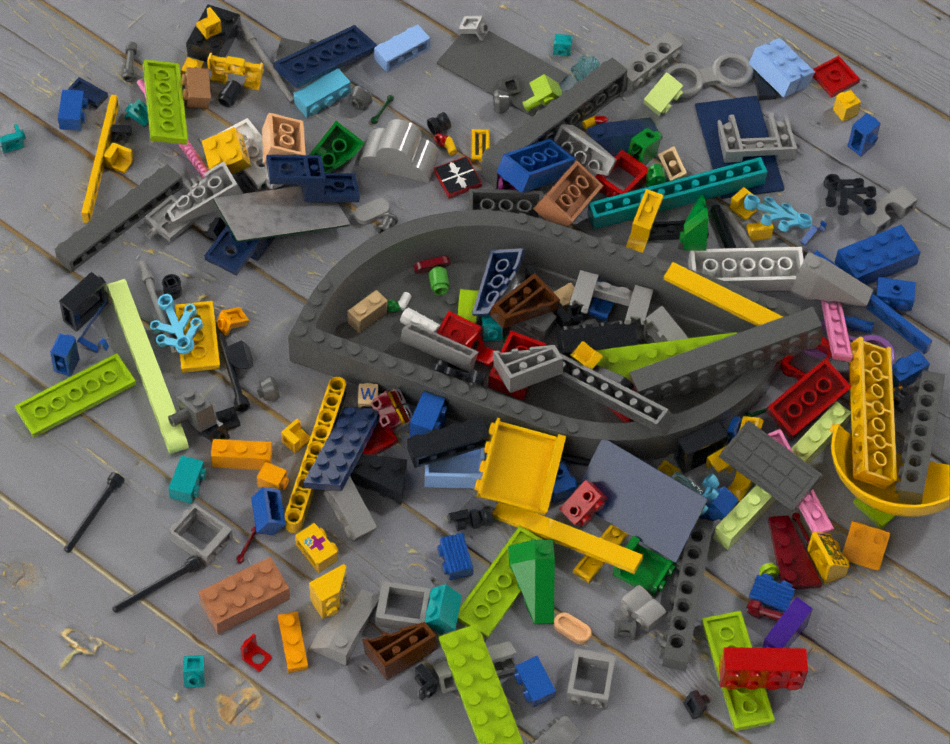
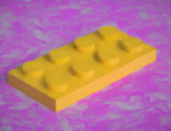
M213 301L175 305L178 321L183 316L186 305L194 304L197 309V314L190 317L183 331L184 335L187 334L191 327L190 322L192 319L200 318L203 323V328L197 331L192 339L195 344L194 349L188 354H180L182 373L220 369Z

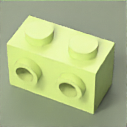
M666 72L644 98L643 104L660 117L662 113L666 114L672 107L670 104L674 99L677 101L681 97L683 85Z

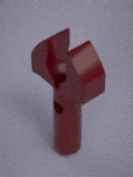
M756 600L749 601L746 606L748 609L747 613L758 619L761 616H766L779 620L783 613L762 607L761 602Z

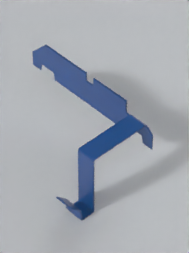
M821 221L819 228L813 225L799 242L806 245L818 229L824 232L827 224Z
M107 299L77 340V343L79 342L97 353L101 345L107 351L109 348L107 340L101 338L97 346L83 337L103 310Z

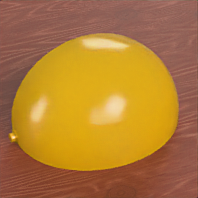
M840 424L831 425L830 432H833L831 449L836 471L848 490L863 503L878 511L904 517L928 516L950 508V465L929 461L922 504L914 505L898 502L899 494L895 493L897 481L901 482L902 479L898 478L900 466L904 467L905 464L901 462L902 454L896 452L897 481L887 486L886 489L854 479L852 434L845 431Z

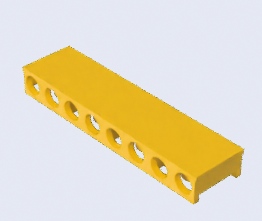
M859 337L850 343L853 358L849 362L853 478L886 489L887 486L897 481L891 347L882 348L863 341V337Z

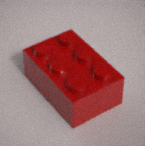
M510 331L500 353L512 352V349H518V351L530 350V347L546 346V343ZM494 366L489 374L488 388L524 401L530 386L510 393Z

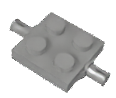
M171 195L144 217L145 221L152 226V229L145 233V236L151 240L156 234H160L171 242L197 221V217L174 224L166 211L177 201Z

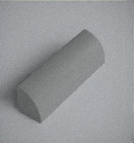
M409 322L402 329L400 338L402 343L469 373L473 370L478 351L412 322Z
M510 641L487 648L498 676L515 671V665H518L519 662L517 652ZM447 660L432 664L442 694L456 690L457 686Z

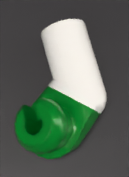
M404 292L399 301L394 299L388 300L387 310L393 313L405 310L412 297L411 294Z

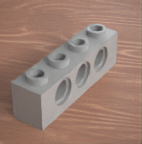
M667 32L623 65L628 70L625 88L633 92L635 89L641 88L647 80L653 79L659 71L665 70L671 62L681 57L683 44Z

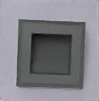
M516 75L497 82L502 91L508 92V96L522 92Z

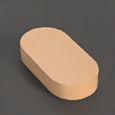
M560 613L555 617L554 628L557 632L580 645L589 642L591 639V629L587 624L569 613Z

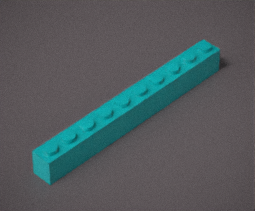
M761 157L590 202L588 204L587 216L593 230L634 219L646 189L664 195L658 212L695 203L699 195H704L706 200L740 191L743 187L747 189L765 184L767 170Z

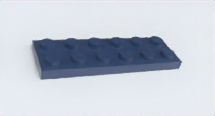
M353 25L274 62L273 68L297 89L337 68H341L374 52L377 44L356 25Z
M344 407L304 480L305 488L331 491L343 490L380 420L377 410Z

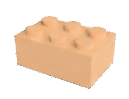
M268 113L262 127L264 164H266V155H306L303 121Z

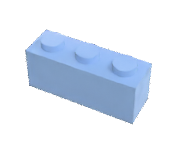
M419 25L410 27L405 32L377 45L374 48V59L387 73L429 50L430 37Z

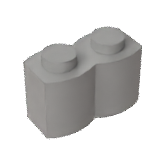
M640 585L621 598L620 608L626 616L632 617L640 630L643 629L649 632L666 618V610Z

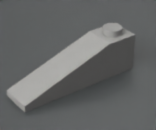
M808 252L790 292L807 300L814 301L819 299L830 303L835 301L843 302V304L866 307L873 289L826 259Z

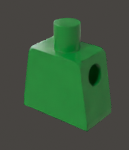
M649 128L644 129L631 139L628 154L646 166L656 156L660 141L663 138L662 134Z

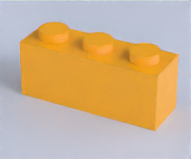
M213 439L211 451L212 468L261 470L265 461L272 464V442Z

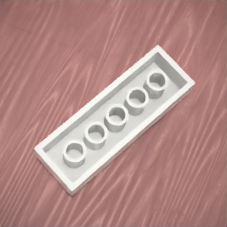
M802 247L706 249V251H690L688 266L691 270L752 291H791L804 260Z

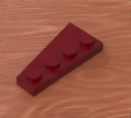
M789 516L769 517L768 524L776 565L779 569L780 583L781 581H786L792 584V588L795 590L821 588L822 583Z

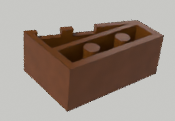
M534 273L492 306L490 316L502 328H506L557 310L560 299Z
M425 622L400 628V631L388 634L386 632L381 634L380 637L370 640L369 637L362 639L365 654L386 680H389L438 649L436 635Z

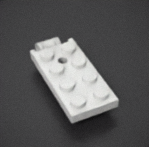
M248 118L226 129L229 130L235 127L243 135L251 167L243 171L258 190L261 189V185L264 183L267 184L270 190H275L284 185L269 183L267 166L263 162L262 135Z

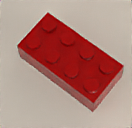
M825 358L767 407L766 413L787 437L792 440L851 389V386Z
M724 647L719 663L720 687L729 690L737 688H747L749 690L767 688L768 690L787 688L788 690H798L803 688L808 673L806 648Z

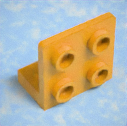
M852 520L842 556H845L848 562L878 571L883 560L890 532Z

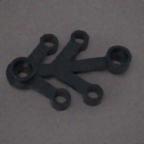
M829 174L825 177L823 185L828 189V195L825 198L827 207L836 206L835 191L837 190L841 193L840 205L837 207L839 215L844 216L849 213L848 198L861 206L862 211L866 215L875 213L877 204L876 200L872 198L877 195L876 187H864V180L862 178L840 179L837 174ZM857 194H866L868 198L863 199Z
M437 359L432 364V370L451 376L458 374L461 375V380L481 386L484 385L486 377L484 373L471 370L470 374L450 368V363Z

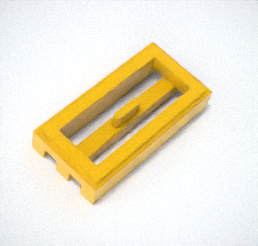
M490 129L471 130V162H475V160L482 162V134H486V149H490ZM475 134H479V155H475Z

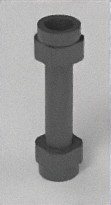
M128 42L125 49L127 60L126 68L123 69V80L132 82L134 79L133 63L134 55L137 54V44L135 42Z

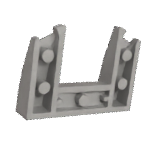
M769 113L768 118L772 137L745 139L740 138L734 115H729L728 120L730 122L724 125L718 120L717 126L724 163L742 162L743 157L776 155L777 160L795 159L797 146L788 117H785L784 122L774 120V113Z
M580 270L570 301L571 306L577 301V304L584 305L581 312L587 314L592 297L629 306L624 324H630L631 318L635 320L640 319L641 325H644L653 289L635 285L634 290L631 291L625 287L612 286L607 282H597V274Z

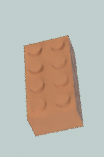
M576 161L533 209L545 220L568 227L603 185Z
M271 557L198 591L199 602L217 634L290 600L289 587Z

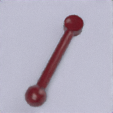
M795 512L792 515V519L797 522L807 541L806 545L808 547L810 538L800 521V514Z
M256 527L251 528V534L241 554L237 555L236 560L238 563L244 562V555L254 535L257 534Z

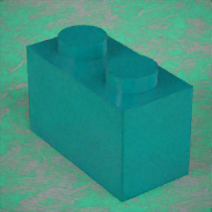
M181 455L168 488L170 498L193 503L194 498L199 496L201 480L204 481L206 478L207 470L204 467V461Z
M447 584L431 589L424 622L440 635L454 631L456 629L462 595Z

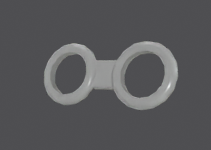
M726 53L719 56L714 61L713 66L697 69L693 65L678 63L669 66L664 71L663 76L666 72L672 75L678 71L692 74L696 79V85L691 89L682 90L683 94L680 97L690 98L697 95L702 90V87L719 83L731 88L747 85L753 78L754 68L749 65L750 60L745 56L737 53ZM728 61H736L744 65L747 74L743 78L732 80L722 75L720 66Z

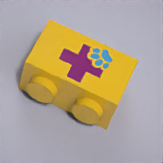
M315 523L295 535V545L318 573L338 561L339 550L334 542L330 543L323 528H318Z

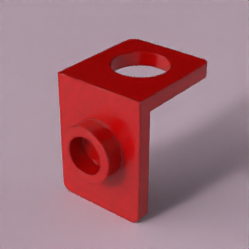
M475 333L465 343V346L472 349V343L477 340L478 347L476 351H478L476 362L490 366L493 364V351L496 350L485 347L480 334Z
M252 634L241 645L242 660L258 672H261L272 660V656L257 646L255 634ZM261 654L264 656V661L256 664L252 660L253 656Z

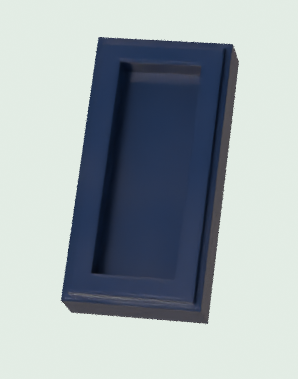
M80 77L68 88V90L84 91L85 98H88V104L97 109L108 98L107 92Z

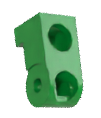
M651 165L647 172L646 187L665 183L666 177L663 165Z

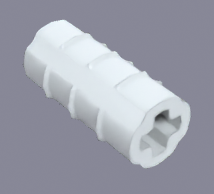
M409 307L404 310L400 318V322L404 325L412 322L437 333L440 327L438 323Z

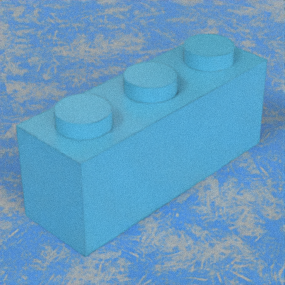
M337 68L295 92L294 104L308 118L311 115L317 114L325 107L331 106L339 99L347 97L351 93V82Z

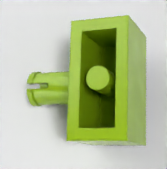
M545 74L531 81L529 84L534 96L523 101V105L528 112L540 104L547 107L552 100H556L562 95L563 92L559 83Z

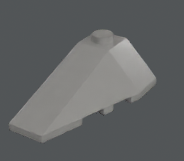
M561 124L553 140L573 156L575 162L578 161L589 172L609 176L617 161L616 158L589 135L574 125Z
M225 162L208 170L201 182L195 183L187 195H182L166 210L174 224L218 211L219 209L214 202V198L243 194Z
M362 589L318 631L309 650L347 666L378 605L379 596Z

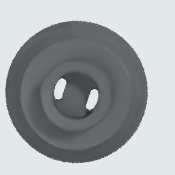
M363 86L353 87L349 96L351 106L355 109H363L371 105L373 100L370 91Z
M499 89L494 91V111L501 114L509 110V106H512V96H508V92Z
M268 376L259 382L260 386L257 387L259 398L263 397L264 401L274 402L280 398L274 377Z

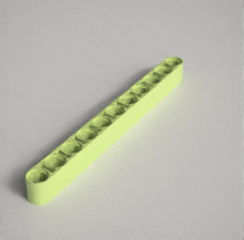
M122 279L106 284L169 454L189 449L181 423L173 427L168 420V416L176 413L126 280Z

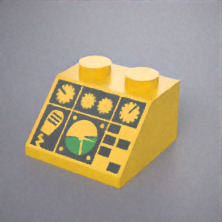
M813 532L807 553L824 584L845 577L849 569V562L845 556H842L838 542L833 539L831 534Z
M345 564L309 582L310 601L322 619L336 615L341 608L347 587Z

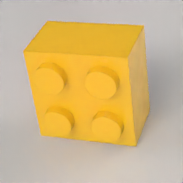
M235 127L202 140L209 170L222 162H225L231 174L251 167L243 135Z

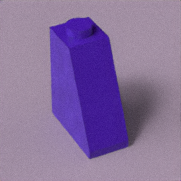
M796 597L765 637L762 648H789L808 626L813 608Z

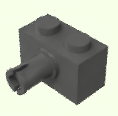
M194 389L186 391L177 397L180 411L168 416L171 426L175 427L187 420L199 432L217 424L212 404Z

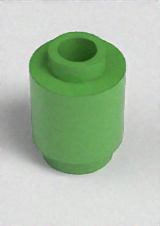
M436 266L428 274L431 290L435 295L441 296L448 293L450 284L447 270Z

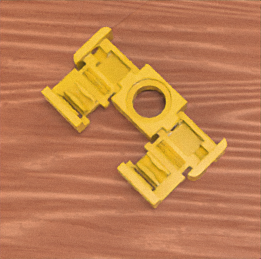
M212 53L209 54L207 64L208 69L212 70L211 82L226 84L228 80V74L226 73L247 76L243 88L259 91L264 73V64L262 62L254 64L246 62L242 58L231 56L224 58L214 56Z

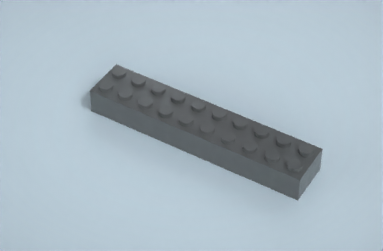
M613 57L608 61H604L599 68L589 72L587 77L577 81L571 89L565 90L559 98L552 100L547 107L537 111L531 119L525 120L520 127L513 129L508 136L500 139L492 148L486 149L482 154L481 177L497 189L501 177L497 173V169L503 154L547 139L553 141L561 124L574 125L578 128L582 125V121L594 116L625 92L628 70Z
M814 307L801 310L631 371L630 379L634 385L631 390L656 403L669 401L674 396L688 394L696 388H705L710 383L724 381L735 374L741 375L749 369L760 368L772 361L777 362L788 355H797L802 350L808 348H816L821 344L822 324Z

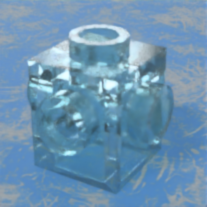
M585 55L580 57L570 70L575 79L579 81L587 77L592 70L595 71L599 68L600 63L595 56L587 57Z

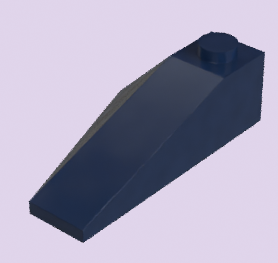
M651 117L601 123L587 128L586 134L615 157L621 150L628 153L631 139L644 129L649 128L652 131H658Z
M523 248L490 251L472 312L473 316H490L492 306L500 300L521 265L525 251Z

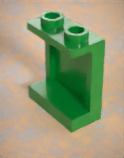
M632 536L625 548L642 554L643 560L635 574L614 566L612 575L634 587L642 586L651 596L655 597L658 591H663L667 583L665 579L667 576H672L676 566H674L672 560H667L639 545L640 539Z

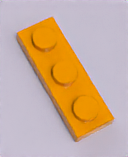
M298 611L277 615L288 673L307 670L308 662Z

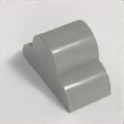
M395 119L387 124L386 129L377 128L370 132L359 161V166L429 183L439 156V150L434 143L422 138V133L416 125L406 120Z

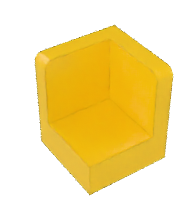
M211 7L207 8V17L196 23V27L206 39L222 32L220 18Z
M113 142L104 155L106 167L124 174L134 161L131 149Z
M743 187L732 197L730 209L744 220H748L758 209L750 211L744 207L746 196L753 194Z
M760 221V223L746 225L751 241L772 238L774 229L772 223L770 226H767Z
M583 341L570 355L578 363L590 369H593L603 357Z
M298 418L281 432V442L293 453H297L310 440V436L301 429V421Z
M725 447L707 457L705 465L707 469L714 467L718 473L725 469L728 473L736 470L719 458Z

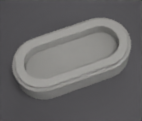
M380 198L359 206L355 210V220L360 224H368L382 218L384 213H389L390 206L388 201Z

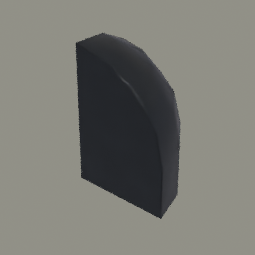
M241 340L225 347L227 357L235 367L241 369L253 367L250 347Z

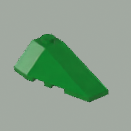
M335 121L309 155L321 156L324 172L331 173L354 158L365 142L338 121Z
M699 195L684 223V231L680 232V243H683V248L686 251H706L709 219L704 195Z
M530 540L508 546L509 566L517 579L519 590L521 589L525 599L524 603L533 624H554L555 556L553 540Z

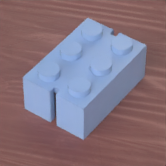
M780 38L769 42L768 45L764 44L755 48L749 61V65L783 98L795 93V91L798 92L807 88L815 73Z
M484 448L425 465L424 487L474 489L476 480L480 479L482 475L479 468L481 461L484 460Z

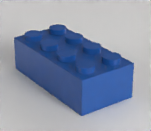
M547 139L503 154L497 173L504 180L511 183L518 191L524 193L559 180L574 164L575 158L554 141Z
M901 224L839 249L835 258V264L852 277L868 285L877 281L878 277L885 278L917 265L921 252Z

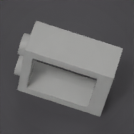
M196 504L191 508H187L182 518L175 522L169 530L171 542L190 555H194L197 560L207 567L233 539L230 527ZM196 519L218 533L203 551L181 537Z
M382 581L376 612V626L400 630V628L424 622L430 588ZM390 594L423 599L420 619L386 614Z
M575 648L566 701L573 705L584 704L595 709H607L616 656ZM578 665L608 671L604 695L573 689Z

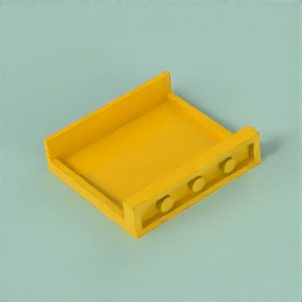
M497 418L495 423L491 422L488 434L492 435L490 442L486 441L484 453H487L486 459L482 460L480 464L481 478L477 479L475 483L476 497L545 515L548 512L566 436L559 434L557 437L504 423L500 421V418Z

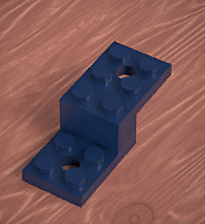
M266 155L269 183L277 185L301 184L304 202H359L360 195L355 173H325L322 157L318 155Z
M227 225L206 252L204 259L237 276L250 258L256 261L261 258L275 237L237 242ZM234 250L235 253L232 255L226 254V251Z

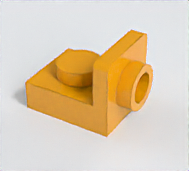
M240 307L221 310L216 325L225 336H228L232 328L247 326L249 319Z

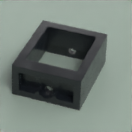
M93 272L89 273L59 300L63 322L76 332L95 316L106 299L105 306L109 303L106 281L101 276H96Z
M716 421L677 439L674 460L683 474L706 464L708 456L726 446L728 438L726 428Z

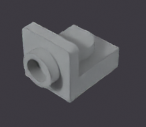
M464 16L459 27L461 34H476L479 40H484L489 30L483 16Z

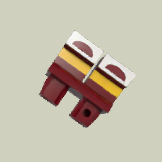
M399 387L389 392L385 391L371 402L373 409L377 410L380 415L379 422L381 426L386 427L387 431L405 427L411 422L413 417L408 405H404L406 401Z

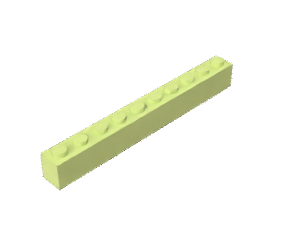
M836 401L791 448L793 453L810 465L832 442L833 432H830L831 425L837 423L844 429L849 423L851 411ZM756 485L715 527L713 539L729 550L776 499Z

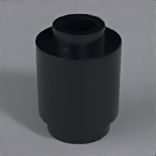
M235 80L226 82L218 95V102L222 106L229 108L231 105H234L242 92L240 83Z

